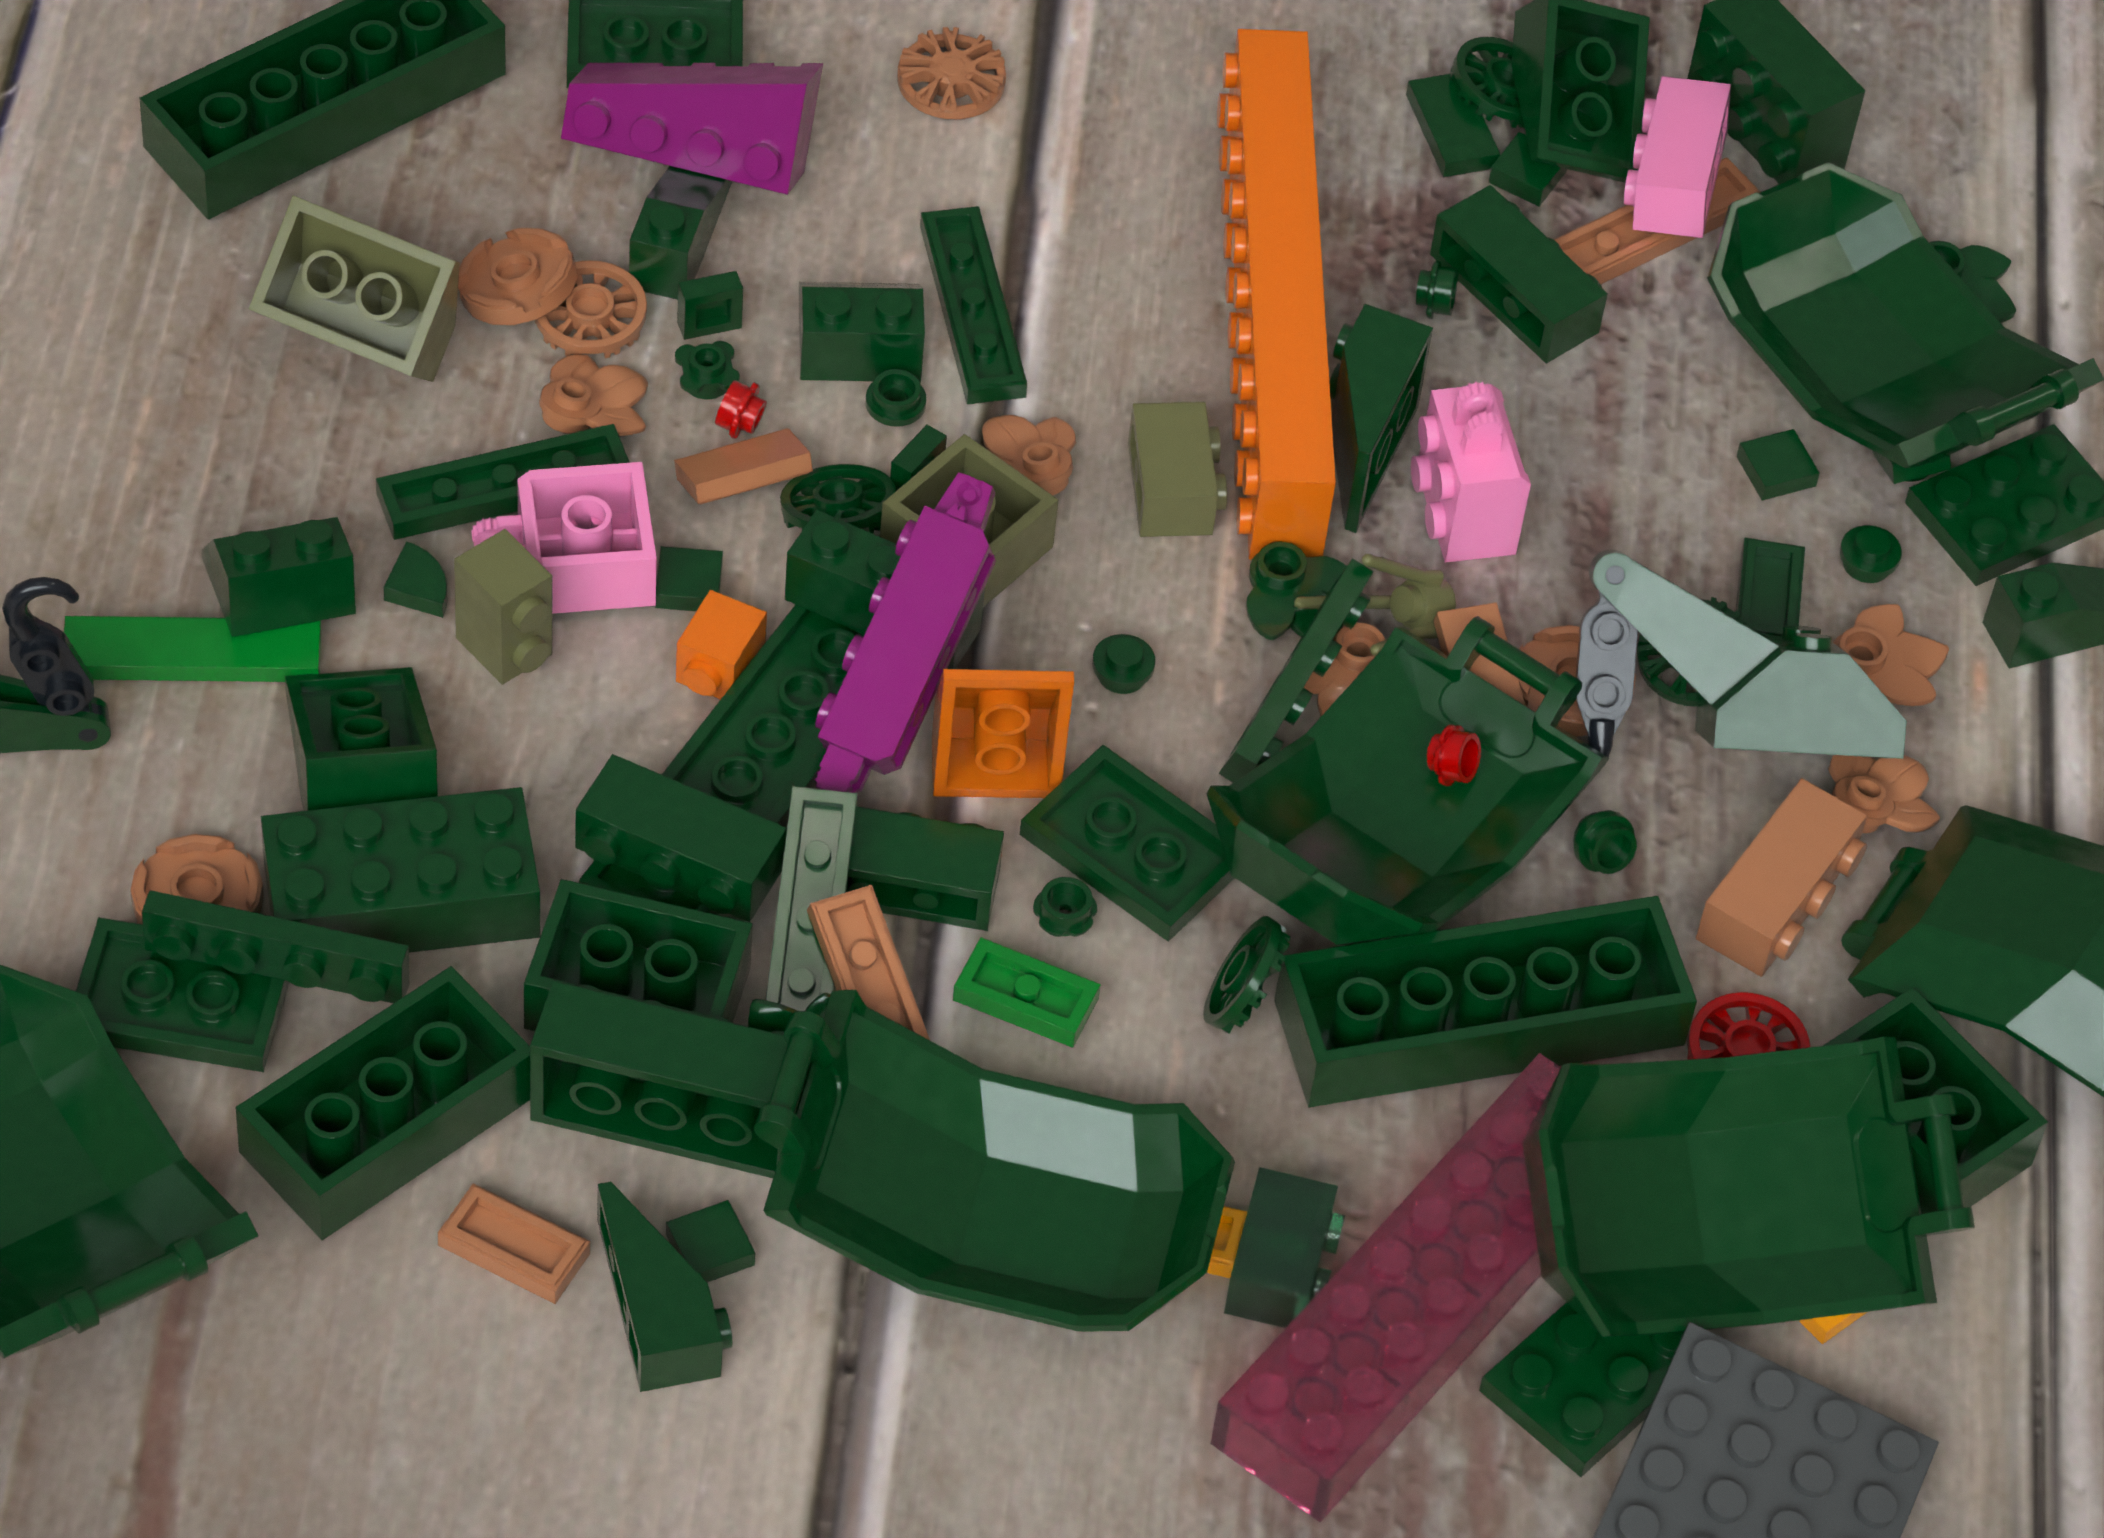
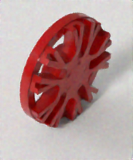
M1737 992L1717 997L1698 1011L1692 1021L1688 1034L1687 1059L1726 1058L1809 1048L1811 1045L1803 1023L1784 1004L1761 994ZM1745 1007L1746 1020L1732 1021L1726 1009ZM1762 1011L1772 1015L1767 1026L1757 1021ZM1710 1019L1720 1029L1707 1022V1020ZM1788 1027L1795 1038L1793 1041L1778 1042L1774 1034ZM1699 1039L1714 1043L1719 1048L1701 1050Z

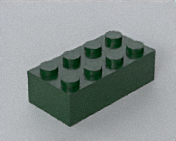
M522 787L261 816L264 868L270 912L273 917L408 945L409 953L540 938V888Z
M450 966L236 1106L239 1153L321 1240H324L530 1101V1046Z
M553 981L530 1044V1120L773 1178L781 1154L777 1148L763 1141L755 1134L754 1126L760 1108L769 1104L788 1043L784 1039L783 1031L767 1032L734 1024L720 1016L710 1015L704 1017L671 1009L653 1000L637 1001L604 993L590 985L581 984L574 986ZM810 1061L809 1068H808V1071H807V1074H806V1077H805V1080H804V1084H803V1087H802V1090H801V1093H800V1096H799V1100H800V1097H801V1094H802V1091H803V1088H804V1085H805V1081H806V1078H807V1075H808V1072H809V1069H810L811 1061ZM798 1100V1103H797V1106H796V1109H795V1112H794V1113H796V1110H797V1107H798V1104H799V1100Z

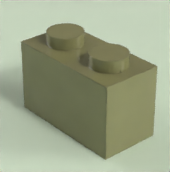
M1206 402L1133 403L1128 448L1139 536L1213 535L1216 510L1226 509L1227 482L1224 473H1215L1214 463H1219L1220 432L1218 426L1209 427Z
M506 529L454 559L456 639L502 685L521 673H529L536 670L545 662L547 657L552 655V575Z

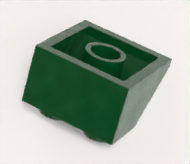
M799 282L800 380L874 381L884 371L901 369L912 373L921 382L925 339L923 288L919 284Z
M338 517L308 520L295 525L261 531H247L234 536L213 539L202 549L204 565L232 637L356 614L353 553Z

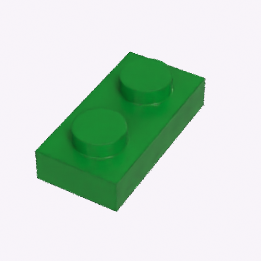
M980 937L954 985L953 1001L1073 1048L1099 1000L1101 984Z

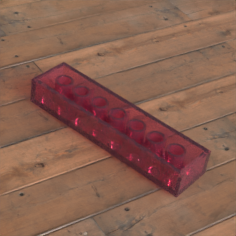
M1540 1053L1218 1401L1210 1444L1318 1522H1321L1541 1276L1522 1142L1561 1067Z

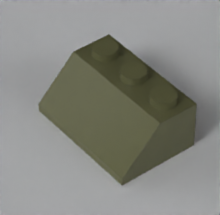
M293 195L248 309L409 376L433 382L456 326L460 263Z

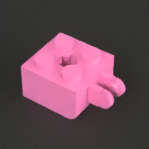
M1475 382L1473 384L1468 383L1467 386L1431 390L1427 415L1420 416L1418 421L1420 452L1418 456H1413L1411 459V479L1414 490L1424 493L1427 503L1425 506L1427 533L1430 539H1438L1445 563L1516 555L1531 483L1528 474L1525 473L1503 405L1504 398L1502 392L1492 384Z
M642 462L529 470L517 479L518 515L497 516L495 519L489 517L488 519H482L480 522L477 521L476 525L472 526L473 530H471L474 546L506 529L552 575V614L656 606L657 557Z

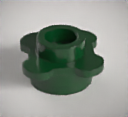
M716 341L713 344H700L696 347L690 344L680 346L675 352V362L682 366L681 388L690 395L705 400L715 399L724 395L733 381L739 382L740 380L739 372L732 367L731 360L734 358V348L732 345L724 341Z

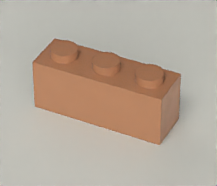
M1801 778L1706 901L1696 940L1760 977L1765 974L1777 957L1786 961L1802 938L1805 928L1801 925L1808 915L1818 919L1827 908L1836 890V885L1833 882L1839 874L1850 877L1861 862L1867 849V844L1862 842L1860 838L1868 815Z

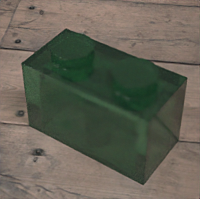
M1259 1167L1230 1277L1224 1314L1303 1333L1309 1307L1323 1309L1332 1270L1320 1268L1323 1251L1332 1254L1337 1253L1344 1225L1345 1215L1333 1212L1338 1190L1337 1185Z

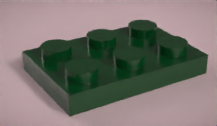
M569 0L566 88H569V83L588 63H662L663 66H691L693 63H716V66H743V0Z
M2055 424L1909 487L1905 500L1906 505L1975 586L2104 529V480Z
M1105 745L1097 749L1021 819L1020 836L1168 942L1235 879L1230 874L1216 824Z
M98 917L76 992L88 995L114 1048L264 1072L289 982L254 973L237 974L221 966L189 959H168L159 953L145 950L142 924Z
M1566 1302L1482 1377L1479 1391L1579 1477H1582L1645 1420L1683 1332L1629 1337H1602Z

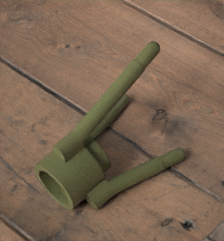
M1372 554L1362 556V563L1365 566L1407 579L1394 589L1392 595H1367L1371 599L1365 609H1391L1393 617L1404 626L1411 628L1408 631L1421 639H1438L1433 622L1437 612L1456 608L1455 593L1452 586L1444 580L1443 572L1441 570H1422ZM1326 596L1297 597L1294 600V605L1298 609L1318 610ZM1388 638L1371 646L1370 652L1373 656H1376L1382 650Z

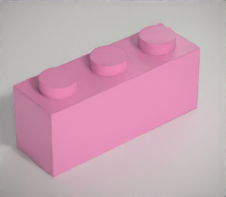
M1662 76L1656 99L1646 98L1642 119V133H1647V135L1637 134L1633 155V169L1639 170H1628L1624 191V205L1634 206L1633 230L1703 238L1728 132L1731 84Z

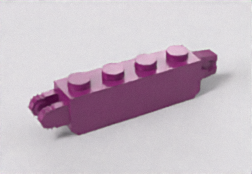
M958 472L935 509L924 505L917 522L910 519L905 524L895 550V554L900 556L899 562L891 579L882 577L877 584L869 604V612L873 613L874 616L864 637L857 634L850 642L842 663V669L847 671L843 683L837 694L828 693L816 718L815 727L821 729L818 738L826 749L819 765L821 770L816 772L818 774V777L815 778V781L818 783L816 785L817 789L858 793L862 792L871 770L886 775L902 768L936 694L943 669H947L996 563L989 542L984 534L995 497L993 486Z

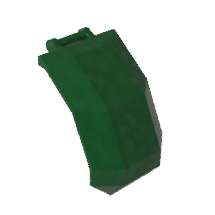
M1825 163L1800 174L1796 178L1760 193L1756 192L1734 201L1728 206L1707 277L1727 319L1812 419L1904 468L1932 463L1966 447L1981 445L1992 440L1996 434L2023 423L2050 408L2058 410L2075 403L2079 398V393L2104 380L2094 358L2078 364L2005 328L1923 236L1903 195L1833 164Z
M1479 616L1474 617L1467 624L1449 656L1405 628L1395 627L1382 650L1306 734L1229 786H1210L1206 794L1231 876L1336 945L1357 944L1437 930L1510 875L1609 760L1607 756L1558 726L1561 718L1575 702L1577 695L1582 689L1583 682L1566 671L1560 675L1503 640L1494 634L1495 627ZM1482 655L1545 695L1537 711L1531 710L1470 671L1475 660ZM1450 724L1460 725L1464 728L1465 732L1475 733L1480 739L1481 758L1479 767L1474 778L1469 783L1454 781L1451 786H1443L1438 782V775L1431 771L1427 765L1428 746L1432 737L1437 733L1441 734L1446 726Z
M1968 805L1962 806L1932 850L1925 851L1913 847H1903L1898 851L1889 866L1891 875L1862 919L1853 921L1843 934L1841 939L1842 946L1851 956L1860 960L1849 976L1848 981L1863 998L1878 993L1898 997L1913 987L1935 1010L2006 1032L2104 1097V846Z
M0 965V1356L5 1359L59 1339L71 1332L76 1331L80 1334L99 1325V1319L182 1279L191 1281L208 1273L209 1264L256 1239L259 1235L247 1211L239 1214L184 1157L112 1045L88 995Z
M857 990L832 991L824 1018L809 1011H796L790 1014L783 1035L788 1044L769 1104L760 1108L754 1126L755 1134L763 1141L777 1148L781 1154L763 1209L770 1218L914 1293L1078 1332L1129 1331L1162 1309L1207 1274L1235 1161L1232 1155L1184 1103L1131 1104L982 1069L868 1008ZM810 1061H811L810 1069H809V1072H808V1075H807V1078H806V1081H805V1085H804V1088H803V1091H802V1094H801V1097H800V1100H799V1096H800V1093H801V1090H802V1087H803V1084H804V1080H805V1077H806V1074H807V1071H808V1068H809V1064H810ZM798 1100H799V1104H798L796 1113H794V1112H795V1109H796V1106H797V1103H798Z
M1879 1037L1851 1043L1726 1058L1617 1064H1563L1522 1142L1542 1278L1602 1337H1629L1684 1332L1689 1322L1703 1329L1711 1330L1776 1324L1937 1303L1927 1236L1975 1228L1972 1208L1965 1207L1951 1123V1117L1957 1115L1954 1094H1940L1905 1100L1895 1037ZM1924 1121L1938 1209L1936 1212L1921 1214L1908 1131V1123Z

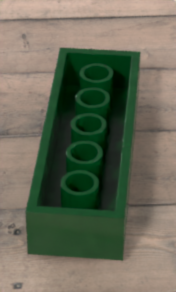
M343 0L139 97L143 147L209 220L506 75L505 24L482 0Z
M1658 896L1284 955L1286 958L1281 965L1282 968L1279 972L1274 999L1308 1108L1558 1067L1568 1063H1582L1684 1046L1697 1003Z

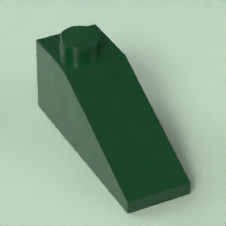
M673 166L668 167L646 197L629 242V273L639 281L644 292L678 300V282L696 278L732 181Z
M2048 563L1997 576L1982 623L2009 669L2104 645V568Z
M612 1182L598 1184L597 1222L640 1392L721 1377L722 1351L732 1348L733 1345L731 1326L726 1308L714 1309L708 1283Z

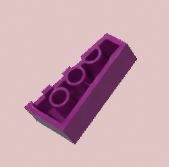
M588 63L569 83L561 139L788 195L805 172L823 63H802L801 66H774V63H750L749 66H716V63H693L691 66H663L662 63Z

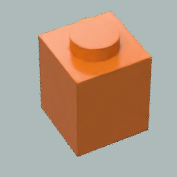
M709 590L677 642L676 682L687 686L697 694L721 699L766 643L767 612Z

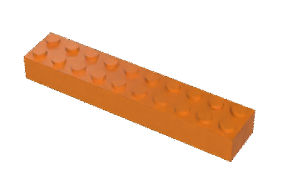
M1238 29L1235 52H1225L1223 59V88H1230L1229 93H1219L1217 105V127L1225 128V131H1228V136H1221L1219 169L1230 174V179H1223L1221 212L1222 215H1229L1232 218V223H1225L1223 254L1224 259H1231L1232 263H1234V267L1227 268L1225 297L1226 303H1234V308L1237 311L1229 313L1228 348H1236V354H1239V358L1231 359L1230 393L1238 394V399L1241 400V404H1234L1232 438L1233 440H1240L1241 447H1243V450H1236L1234 483L1235 487H1243V495H1246V498H1238L1237 534L1248 535V554L1250 560L1263 547L1274 542L1291 543L1300 548L1306 557H1320L1324 554L1336 480L1308 31Z

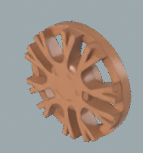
M943 27L942 34L934 35L933 30H928L926 35L923 33L918 35L917 42L909 48L904 47L902 50L897 72L898 86L904 98L913 107L925 114L954 120L975 117L991 109L1003 95L1006 83L1004 57H1001L999 49L996 51L992 49V41L989 39L985 41V36L981 34L976 39L959 34V28L954 27L953 31H950L948 27ZM946 47L947 51L942 52L940 48ZM927 51L932 56H924L922 53ZM994 70L995 75L982 73L981 71ZM928 82V85L918 92L911 86L913 83ZM936 95L943 97L940 104L932 102ZM968 95L974 102L957 106L955 99Z
M591 260L576 262L578 278L572 293L557 309L536 319L535 324H537V327L543 334L544 342L546 344L550 343L551 348L554 350L558 347L565 349L566 356L572 354L604 353V357L609 358L611 353L617 355L620 353V347L624 345L631 347L634 344V340H638L640 337V330L645 323L647 314V301L643 287L632 274L614 264ZM582 275H593L594 283L583 284ZM609 278L623 284L614 292H610L604 287ZM633 318L629 325L621 321H618L617 319ZM550 321H565L555 328L550 324ZM609 328L615 335L611 336L606 329ZM573 329L577 331L573 337L568 336ZM588 336H595V337L598 338V340H585V339H586Z

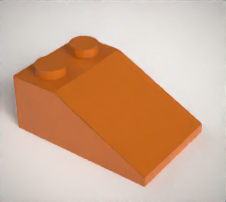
M943 669L935 695L932 725L933 796L1045 798L1063 780L1074 689V671Z

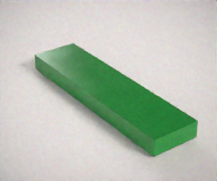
M65 616L64 633L91 673L93 680L285 682V676L320 674L321 620L232 637L225 618Z

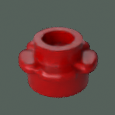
M736 380L733 381L720 404L715 425L728 430L729 435L733 439L738 438L742 430L753 434L763 417L767 401L757 397L760 392L759 384L754 382L749 387Z
M1450 724L1444 728L1441 734L1437 733L1432 737L1427 750V765L1431 771L1438 775V782L1441 785L1451 786L1454 781L1469 783L1478 770L1481 758V743L1477 734L1465 732L1464 728L1460 725Z

